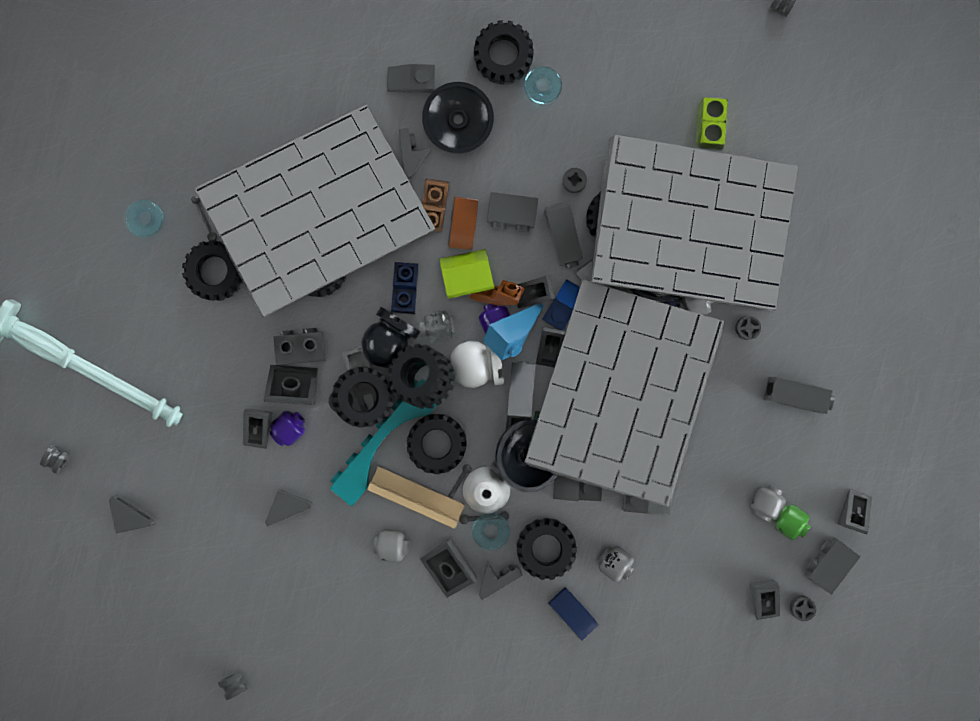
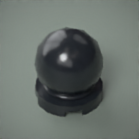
M380 307L376 313L377 316L381 317L379 319L380 322L372 324L365 331L361 344L363 354L372 365L388 368L394 365L391 362L393 358L397 359L399 357L397 353L400 350L406 351L405 347L408 346V339L412 337L416 340L421 331L402 319L400 320L399 317L385 308Z

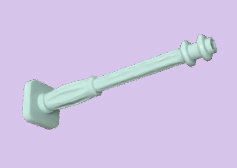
M13 299L3 302L0 307V343L4 338H11L28 351L58 364L62 368L69 367L153 413L152 418L154 420L158 417L166 420L167 427H171L172 424L175 426L179 424L183 416L179 406L172 408L166 405L167 400L165 398L159 401L75 355L73 349L68 348L52 336L19 321V318L16 317L21 307L19 302Z

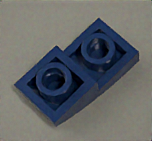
M394 263L391 313L415 314L418 280L417 263Z
M566 587L548 602L554 612L581 641L599 625Z

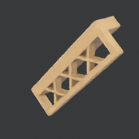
M381 466L377 467L373 479L367 490L454 529L465 506L460 501Z

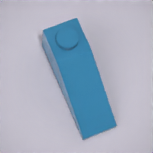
M539 303L490 324L483 342L501 361L510 356L515 357L521 352L522 346L537 323L544 305Z

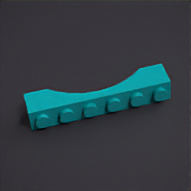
M423 378L420 381L414 380L415 388L425 383ZM398 399L391 407L394 410L389 418L385 416L382 419L383 421L376 425L379 429L374 436L369 434L361 443L364 447L359 454L354 452L345 462L348 465L345 471L342 473L339 470L330 480L333 483L330 489L352 507L369 486L371 462L382 441L404 422L429 415L437 405L433 404V408L430 409L426 407L419 409Z

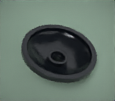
M450 82L438 87L430 94L423 107L422 123L427 137L436 147L448 153L463 154L477 149L487 140L493 128L494 113L490 100L478 87L466 82ZM456 116L462 117L463 121L461 124L454 122Z
M522 420L514 423L504 431L496 447L495 462L500 477L508 486L522 492L542 490L557 477L552 472L528 466L525 463L538 422L537 420ZM524 451L525 456L521 459L520 453Z

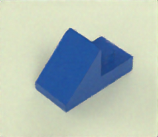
M566 279L542 320L563 331L571 318L580 287Z

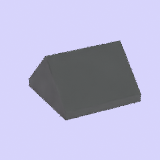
M270 365L264 402L315 405L318 368Z
M451 538L420 558L447 598L477 581V575Z

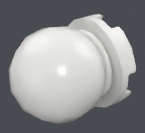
M468 341L459 344L453 349L449 356V364L454 368L451 374L455 375L456 383L464 387L475 388L484 385L489 379H494V385L504 384L502 361L487 345Z

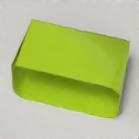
M704 97L699 103L696 144L698 147L723 150L726 135L728 99ZM711 101L722 103L724 110L721 116L711 117L707 113V105ZM715 124L721 128L722 135L719 140L710 141L706 138L705 130L709 125Z

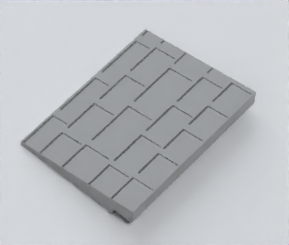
M367 105L357 108L194 188L262 318L435 230L432 221Z
M613 135L609 139L607 162L604 164L591 282L772 311L776 310L798 166Z
M582 280L525 463L528 466L546 470L555 475L669 507L724 321Z

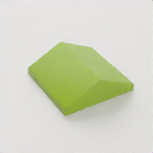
M486 249L439 259L448 299L495 289Z

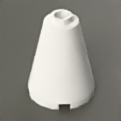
M480 467L472 471L465 479L463 496L467 505L475 512L492 514L501 510L506 505L510 496V486L502 481L492 467ZM485 489L490 490L491 496L483 497L482 491Z

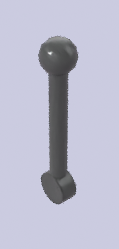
M198 195L192 196L191 201L196 205L208 232L207 239L216 240L217 235L211 230Z
M469 464L463 466V472L448 497L452 498L466 474L471 472L472 468Z
M503 511L500 514L468 517L462 515L460 522L461 524H467L472 521L493 519L507 521L509 514Z

